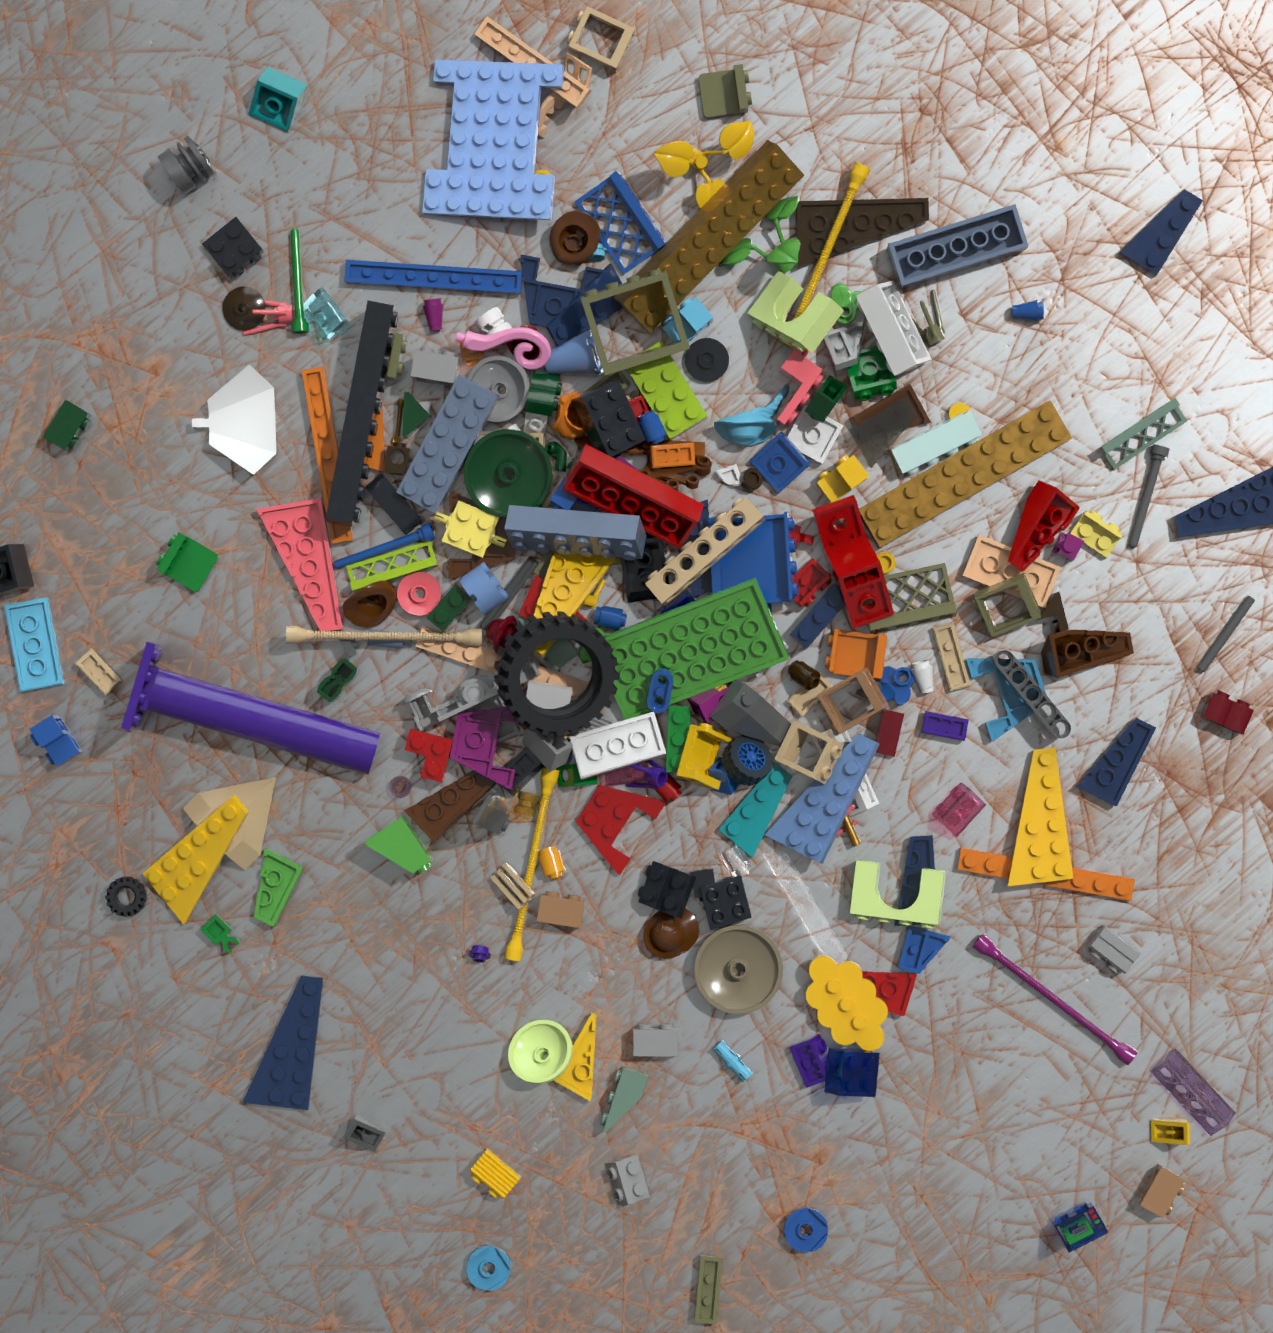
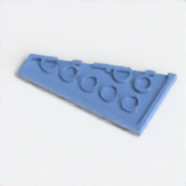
M857 734L842 750V754L837 759L832 769V775L826 784L815 780L765 835L823 864L878 749L879 743L861 734Z

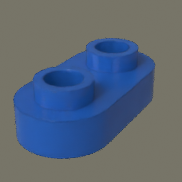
M658 669L652 674L647 705L655 713H662L669 707L674 678L667 669ZM664 676L667 680L661 682L658 678ZM661 697L663 701L658 703L655 701V698Z

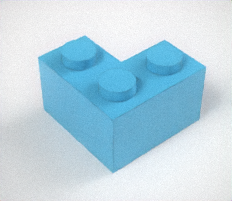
M697 297L693 300L688 298L680 305L679 314L688 343L713 323V316ZM671 315L663 322L664 327L662 331L671 342L680 340Z

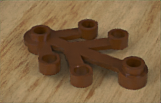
M648 453L646 465L638 471L678 491L679 484L685 485L689 489L698 488L699 477L697 475H709L712 463L705 456V458H697L695 465L661 467L660 470L653 471L654 468H651L650 453ZM692 471H694V472L697 474V475L691 474V475H688L687 477L682 476V475H679V474H684V473H688V472H692Z

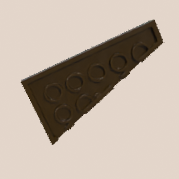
M929 198L853 200L850 208H848L849 211L847 216H845L846 218L843 221L840 232L837 234L838 237L836 242H834L835 244L829 257L929 221ZM844 200L798 202L796 208L797 239L801 244L798 253V268L819 261Z

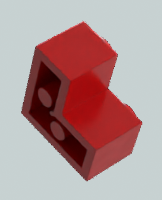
M410 729L405 751L426 756L421 777L441 783L444 782L453 739Z

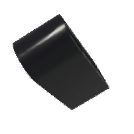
M382 473L365 486L405 535L423 522L404 498L396 493L397 490Z

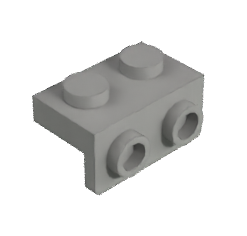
M638 1154L605 1163L606 1175L611 1182L612 1195L617 1205H629L650 1197Z

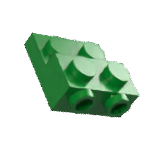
M877 346L860 349L857 364L846 367L854 400L867 401L872 398V395L880 393L882 396H888L897 389L896 377L889 371L885 355Z

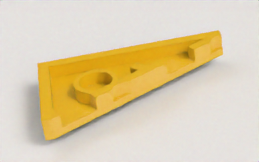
M593 1012L573 1044V1054L567 1069L558 1078L554 1079L555 1082L588 1101L592 1099L597 1015Z

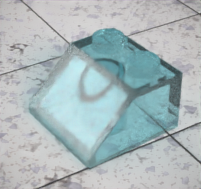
M323 286L303 304L306 308L303 313L310 322L315 320L319 326L316 331L323 340L327 338L332 342L352 328Z

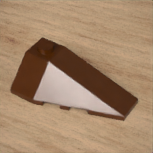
M1066 629L1047 635L1041 651L1044 673L1059 678L1133 654L1134 651L1130 632Z

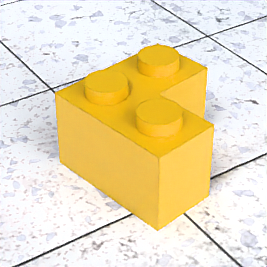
M845 455L836 462L835 465L837 467L832 472L827 469L817 477L819 481L816 485L829 503L838 501L868 479V473L855 455L850 458L848 455Z

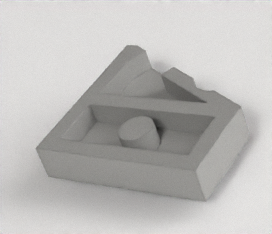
M862 321L829 331L824 337L823 342L836 371L857 364L864 331Z

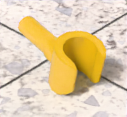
M601 579L594 592V596L589 595L585 600L584 606L596 607L600 592L606 583L605 580Z

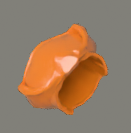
M578 391L559 398L560 404L556 411V422L551 427L561 437L569 440L581 438L586 434L572 402V399L581 395Z

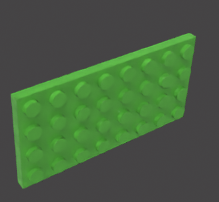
M756 577L603 636L614 650L612 654L618 661L615 669L619 672V680H614V685L618 688L614 697L625 720L653 712L649 709L647 700L652 674L658 669H667L673 675L674 681L669 703L671 705L789 660V654ZM664 676L658 678L661 682L667 680ZM656 697L655 701L660 703L663 701V699L661 697Z

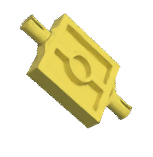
M459 500L454 512L450 516L437 511L434 520L446 524V531L442 539L443 543L482 559L491 543L504 548L507 539L495 535V528L499 517Z

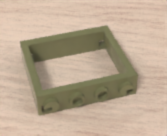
M659 268L648 271V276L642 278L639 275L626 278L627 282L618 285V282H613L605 285L606 289L598 292L594 288L584 292V296L580 297L605 376L690 349L665 270L661 271ZM662 280L680 340L608 363L589 303Z

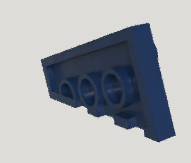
M609 263L604 268V271L598 277H595L590 282V285L583 292H580L574 298L575 300L546 326L556 346L559 347L590 328L580 298L584 296V292L594 288L597 289V292L606 289L605 285L613 282H618V285L622 284L612 264ZM616 295L589 303L596 324L623 308L614 299Z
M708 499L700 502L704 504L699 522L682 547L690 541L693 543L699 538V532L705 527L709 528ZM702 545L699 549V554L706 555L710 550L709 545ZM686 559L682 563L684 570L692 567L693 562L691 559ZM711 567L690 585L693 597L712 591Z
M1135 718L1076 787L1117 807L1156 727Z
M933 835L910 837L898 909L909 908L917 900L922 869L936 870ZM895 919L894 926H905L899 924V920ZM912 922V925H921V923Z

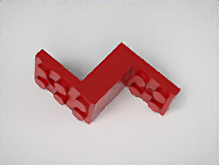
M852 495L812 509L826 562L841 589L852 629L894 615L882 566L865 534L855 496ZM844 519L841 525H834L836 520ZM865 600H873L871 604L867 606L863 605V602Z

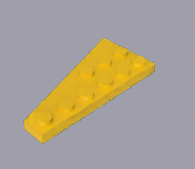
M236 795L228 799L142 873L183 925L189 921L192 911L199 903L201 895L208 887L221 863V859L228 851L230 843L249 813Z

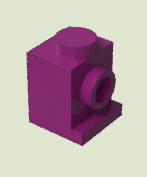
M1061 532L1051 552L1072 562L1075 560L1084 540L1070 533L1065 534Z

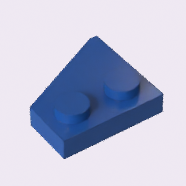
M909 925L897 968L920 974L926 965L938 954L939 950L950 940L951 936Z

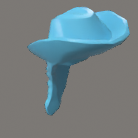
M785 384L773 401L766 407H758L749 412L741 411L736 415L715 421V430L723 439L737 446H754L767 441L776 432L778 425L772 418L778 412L784 398L788 396L790 386Z

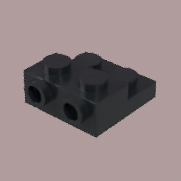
M234 217L202 243L230 279L233 276L238 278L245 272L244 268L250 263L252 265L257 263L263 257L261 254L264 252L237 217Z
M653 861L646 869L647 879L645 884L638 890V902L682 919L696 876Z

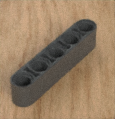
M1007 650L996 652L992 659L994 667L1054 738L1067 737L1071 732L1070 723L1016 657ZM1001 654H1006L1009 658V663L1004 667L998 663V657ZM1015 671H1020L1023 675V680L1019 684L1012 680V674ZM1029 688H1034L1037 692V697L1033 701L1026 697V692ZM1044 705L1049 706L1051 709V715L1047 718L1040 714V709ZM1058 722L1065 725V732L1061 735H1058L1054 730Z

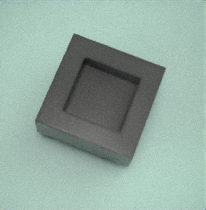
M355 639L340 640L348 657L358 654L356 649L359 646Z

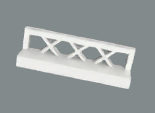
M833 728L821 732L845 744L843 749L851 742L847 730L840 734ZM812 736L821 756L825 748L822 739ZM865 774L854 797L859 808L852 810L848 814L849 817L879 804L867 774Z

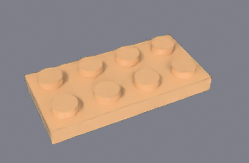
M978 535L962 576L986 586H992L1025 573L1039 607L1045 608L1061 567L1036 558L1024 572H1020L1008 562L1012 547ZM1018 585L1001 591L1024 600Z

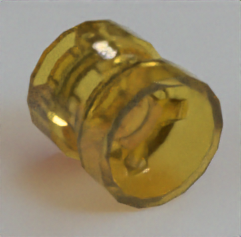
M519 790L517 796L519 801L515 805L514 812L535 817V805L539 802L540 796ZM522 803L529 804L531 807L522 805Z

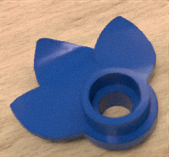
M890 666L884 667L882 680L877 681L882 683L881 692L886 701H891L895 698L897 704L901 706L909 700L911 696L910 687L914 683V675L910 669L906 667L898 669ZM901 676H907V681H899Z

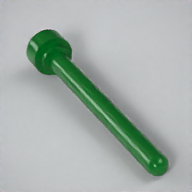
M292 228L290 235L295 319L291 323V331L294 334H303L309 332V323L304 318L299 230Z

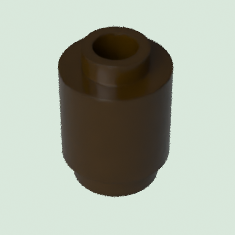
M796 660L789 666L788 674L790 678L805 690L814 689L819 685L820 673L806 662Z

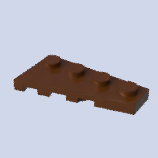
M471 771L404 811L435 843L496 782L475 771Z

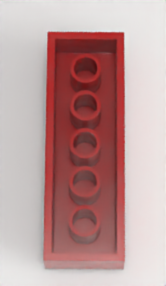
M585 444L569 469L562 486V490L607 513L640 516L645 532L678 549L682 547L698 524L704 504Z

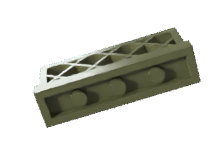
M945 563L884 576L886 585L890 580L894 579L902 584L896 594L888 589V593L893 596L891 604L894 603L895 599H898L907 606L903 612L897 613L894 611L892 616L869 623L868 628L870 634H876L955 617L957 615V608L954 603ZM942 570L943 579L940 584L928 578L932 571ZM917 575L924 579L918 589L907 583L910 576ZM926 581L937 587L931 597L920 591ZM904 586L915 592L909 602L898 596ZM940 589L948 595L949 602L940 604L933 598ZM917 594L929 600L925 607L918 608L911 604ZM868 599L863 602L864 606L869 605Z

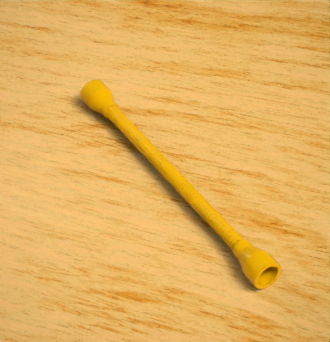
M854 163L850 173L849 191H847V196L844 198L841 209L838 212L839 214L836 217V222L833 224L828 240L825 243V248L822 250L823 253L820 255L813 272L814 274L811 276L812 279L809 281L794 319L798 318L808 307L813 296L812 294H814L816 289L815 286H817L822 275L821 273H823V268H825L827 263L826 260H828L833 249L832 247H834V242H836L838 237L837 234H839L844 223L843 221H845V216H847L849 211L848 208H850L855 197L854 195L867 180L871 169L863 164ZM780 339L779 342H781V343H783V344H785V345H787V346H789V347L795 348V347L792 345V342L788 345V344H786L785 342H783V341Z
M542 767L540 777L542 799H540V810H538L537 824H535L534 829L535 835H533L532 849H530V857L527 863L528 868H526L527 874H525L524 879L530 888L532 887V877H534L533 874L536 868L535 863H537V852H539L538 849L541 843L540 838H542V827H544V819L546 818L545 813H547L548 799L559 776V770L550 772ZM522 890L524 896L527 897L528 894ZM528 903L522 910H518L515 932L512 934L511 940L506 947L505 959L521 961L522 927H524Z

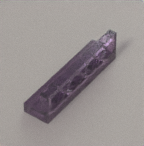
M1176 1048L1170 1051L1167 1057L1150 1071L1210 1136L1227 1126L1236 1114ZM1165 1067L1171 1073V1077L1164 1076L1160 1070ZM1176 1085L1183 1086L1186 1089V1094L1179 1092L1176 1089ZM1191 1101L1198 1102L1202 1110L1195 1109L1191 1105ZM1206 1117L1213 1118L1218 1124L1212 1127L1206 1121Z

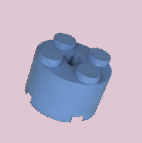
M482 562L459 579L461 585L483 615L489 613L509 598L485 562Z

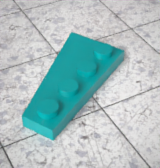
M776 762L772 765V770L755 785L719 828L723 834L752 858L792 778V775Z

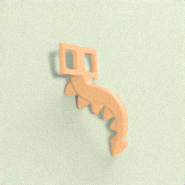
M567 53L564 71L586 87H589L592 68L572 54ZM569 60L574 62L573 74L568 72ZM582 68L587 71L585 82L580 78ZM555 92L547 96L540 105L538 135L541 138L545 137L547 126L543 124L549 119L546 114H553L554 106L557 109H561L564 101H566Z

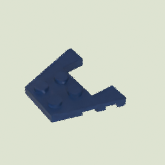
M521 254L520 260L529 324L546 327L604 270L586 267L582 289L536 281L540 258Z

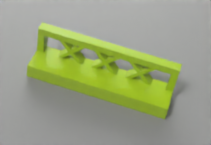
M425 541L348 565L346 568L351 581L352 591H358L371 583L383 580L390 581L413 572L438 566L431 541ZM428 547L431 557L423 560L414 557L419 548ZM414 550V552H413L412 555L406 553V552H409V551ZM405 554L411 558L407 565L399 567L394 564L397 555ZM390 557H393V559L391 560V562L388 561V560H386V559H387V558H390ZM383 560L389 563L387 570L377 573L372 570L377 561ZM372 563L370 568L364 566ZM363 567L368 570L365 578L355 580L352 569Z

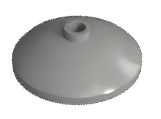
M491 356L478 362L470 371L469 379L500 395L487 421L505 422L511 420L525 408L530 382L526 371L515 360L505 356ZM504 386L505 392L500 394L499 389Z

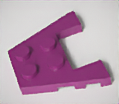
M506 706L458 714L450 758L512 790L516 770L493 766L501 721L520 723Z

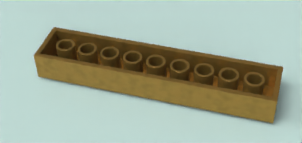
M767 140L636 275L642 278L648 276V271L659 268L661 271L665 270L678 306L798 183L804 174L777 144ZM662 280L617 294L614 297L630 316L649 333L671 313Z
M1049 400L859 508L862 522L879 549L1066 443L1072 437L1053 403Z

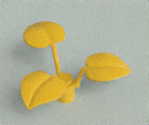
M748 120L733 122L725 126L719 136L720 146L724 148L722 151L704 150L702 152L693 148L688 142L674 141L656 149L653 154L662 170L671 177H680L686 174L690 166L698 169V172L707 181V183L700 184L695 192L696 203L701 209L725 184L720 179H715L711 182L703 170L708 163L707 156L725 155L728 153L733 159L744 157L753 145V125Z

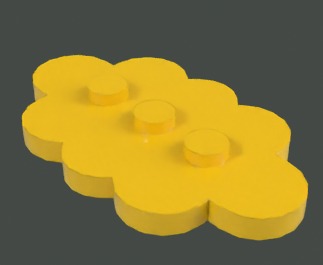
M827 955L815 957L809 965V974L813 982L806 989V1000L811 1007L818 1009L817 1018L819 1023L831 1028L833 1040L840 1045H850L856 1042L866 1051L879 1049L884 1042V1031L880 1025L887 1018L888 1008L881 998L876 997L874 983L871 980L862 978L860 966L853 961H843L837 964L833 958Z

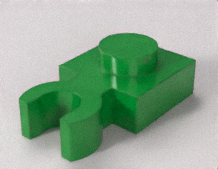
M215 914L200 929L215 945L221 941L223 949L227 953L232 952L228 947L229 941H234L237 945L240 944V940L237 937L228 934L232 928L218 914Z

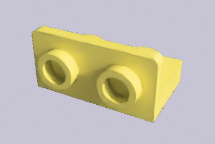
M1085 511L1070 534L1084 540L1085 545L1107 558L1117 542L1123 537V534L1120 533L1121 529L1111 522L1109 524L1101 520L1102 516L1095 511Z

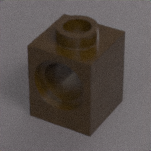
M393 442V446H387L386 474L406 475L409 469L411 449L406 448V444ZM402 453L404 461L398 465L392 462L393 455Z

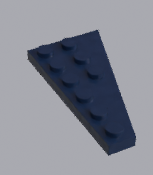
M1273 467L1175 515L1177 538L1273 524Z
M301 975L242 1103L309 1110L324 977Z

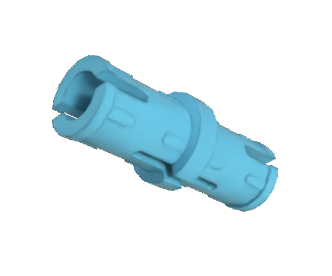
M723 1040L713 1049L726 1063L725 1066L730 1068L742 1082L753 1073L741 1061L740 1056L736 1055Z

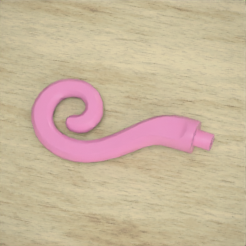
M510 328L489 335H482L467 331L466 335L457 332L455 341L463 343L462 348L473 351L489 350L516 339L531 341L540 350L539 356L534 360H528L523 356L524 352L532 351L533 345L531 343L521 342L514 349L515 361L527 370L542 368L551 357V347L548 340L541 333L530 328Z

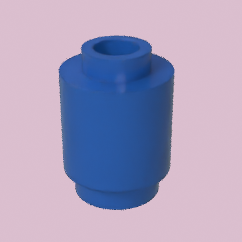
M651 410L638 416L640 421L638 423L646 442H652L653 445L664 440L663 436L667 433L659 414Z
M605 605L602 607L597 606L594 624H598L602 628L620 630V627H625L627 614H623L624 609Z

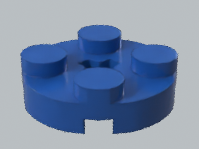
M806 1206L791 1212L784 1226V1233L788 1244L800 1252H812L821 1248L828 1236V1226L825 1217L818 1210ZM803 1224L805 1226L808 1224L812 1226L810 1228L812 1232L810 1235L807 1233L801 1234V1226Z

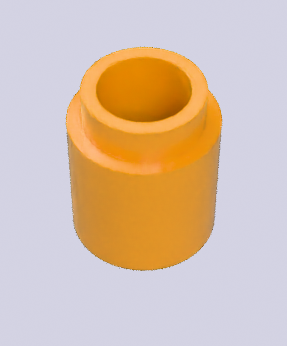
M556 846L539 850V861L544 877L549 876L550 880L562 877V872L566 870L560 850L557 851Z

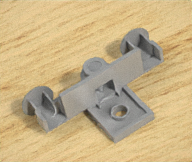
M528 656L522 667L520 684L541 675L535 660L532 661L530 656ZM476 675L466 679L458 688L455 698L434 708L431 707L426 694L432 692L428 688L410 693L402 702V705L410 704L415 715L413 718L420 731L460 712L467 713L505 707L503 700L498 695L497 689L499 688L494 682V678L486 675ZM501 721L497 744L521 733L518 725Z

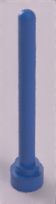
M423 524L417 532L335 560L333 567L339 569L418 540H426L427 542L434 540L435 535L431 524Z

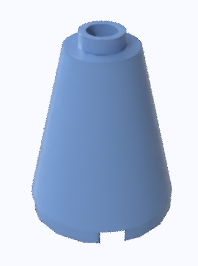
M591 330L570 339L559 347L552 348L548 363L542 367L549 374H599L604 372L602 365H600Z

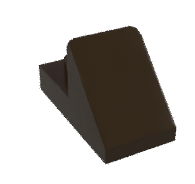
M1060 592L1051 595L1046 607L1041 611V618L1037 619L1040 620L1054 616V621H1052L1054 633L1069 629Z

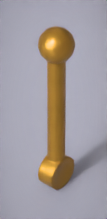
M398 399L396 402L398 406L396 432L392 442L401 443L399 435L404 400Z

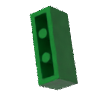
M669 706L666 772L678 771L690 728L691 706Z

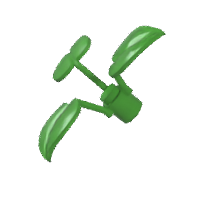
M791 196L781 199L767 213L768 220H774L781 243L767 255L757 246L751 245V239L744 238L721 260L719 266L740 263L748 257L751 250H755L766 258L768 263L775 264L782 273L788 272L795 264H798L800 241L797 238L784 241L779 221L780 219H787L793 214L797 208L799 197Z

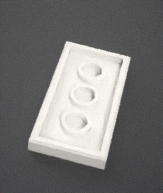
M654 712L569 736L581 780L667 755Z

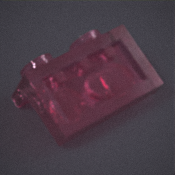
M960 783L951 790L950 795L943 802L938 804L932 816L942 823L954 836L958 837L986 804L971 789Z

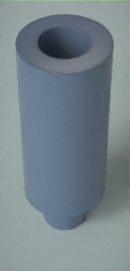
M369 630L371 633H372V631H373V632H379V633H380V632H382V633H383V632H385V633H386V632H388V633L390 632V631ZM368 639L367 645L403 649V645L411 646L412 640Z

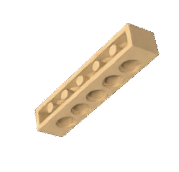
M747 497L736 500L731 506L732 509L727 514L725 512L720 514L715 519L716 523L710 528L705 527L698 534L699 538L693 543L691 541L686 543L681 548L682 552L677 557H670L664 563L665 567L659 572L656 570L648 576L647 579L649 581L645 583L646 586L664 606L669 604L766 520ZM736 516L743 517V523L740 526L733 525V519ZM725 530L726 538L722 541L716 540L717 532ZM702 545H709L710 550L706 555L699 554V549ZM686 559H691L693 562L692 567L684 570L682 563ZM668 574H675L676 580L674 583L666 584L665 578Z

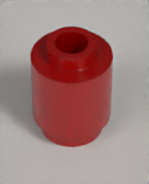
M667 772L668 778L665 785L658 787L655 791L666 802L669 799L673 802L682 793L679 790L682 786Z

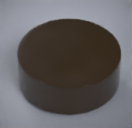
M749 468L741 473L740 484L745 490L753 491L762 485L763 477L757 469Z

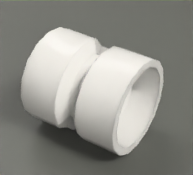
M498 307L487 311L474 322L479 331L486 333V335L512 328L508 322L503 321L504 315Z

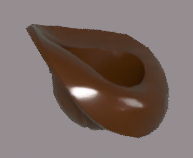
M573 210L563 214L555 221L549 236V245L553 255L560 263L565 265L579 266L585 263L597 249L601 234L599 224L590 214L583 211Z
M383 580L363 587L343 603L344 616L351 623L360 627L369 628L381 624L388 618L395 606L397 599L395 586Z
M686 908L682 919L659 910L647 921L644 928L643 939L645 947L656 957L662 959L674 958L687 952L696 943L699 936V926L695 916Z

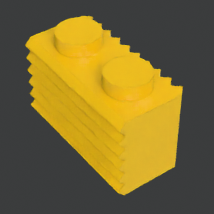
M488 1148L469 1170L472 1173L470 1177L478 1184L482 1182L489 1187L487 1191L497 1199L499 1196L504 1199L521 1178L517 1172Z

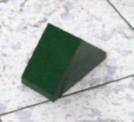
M404 392L402 436L409 438L431 416L409 392Z

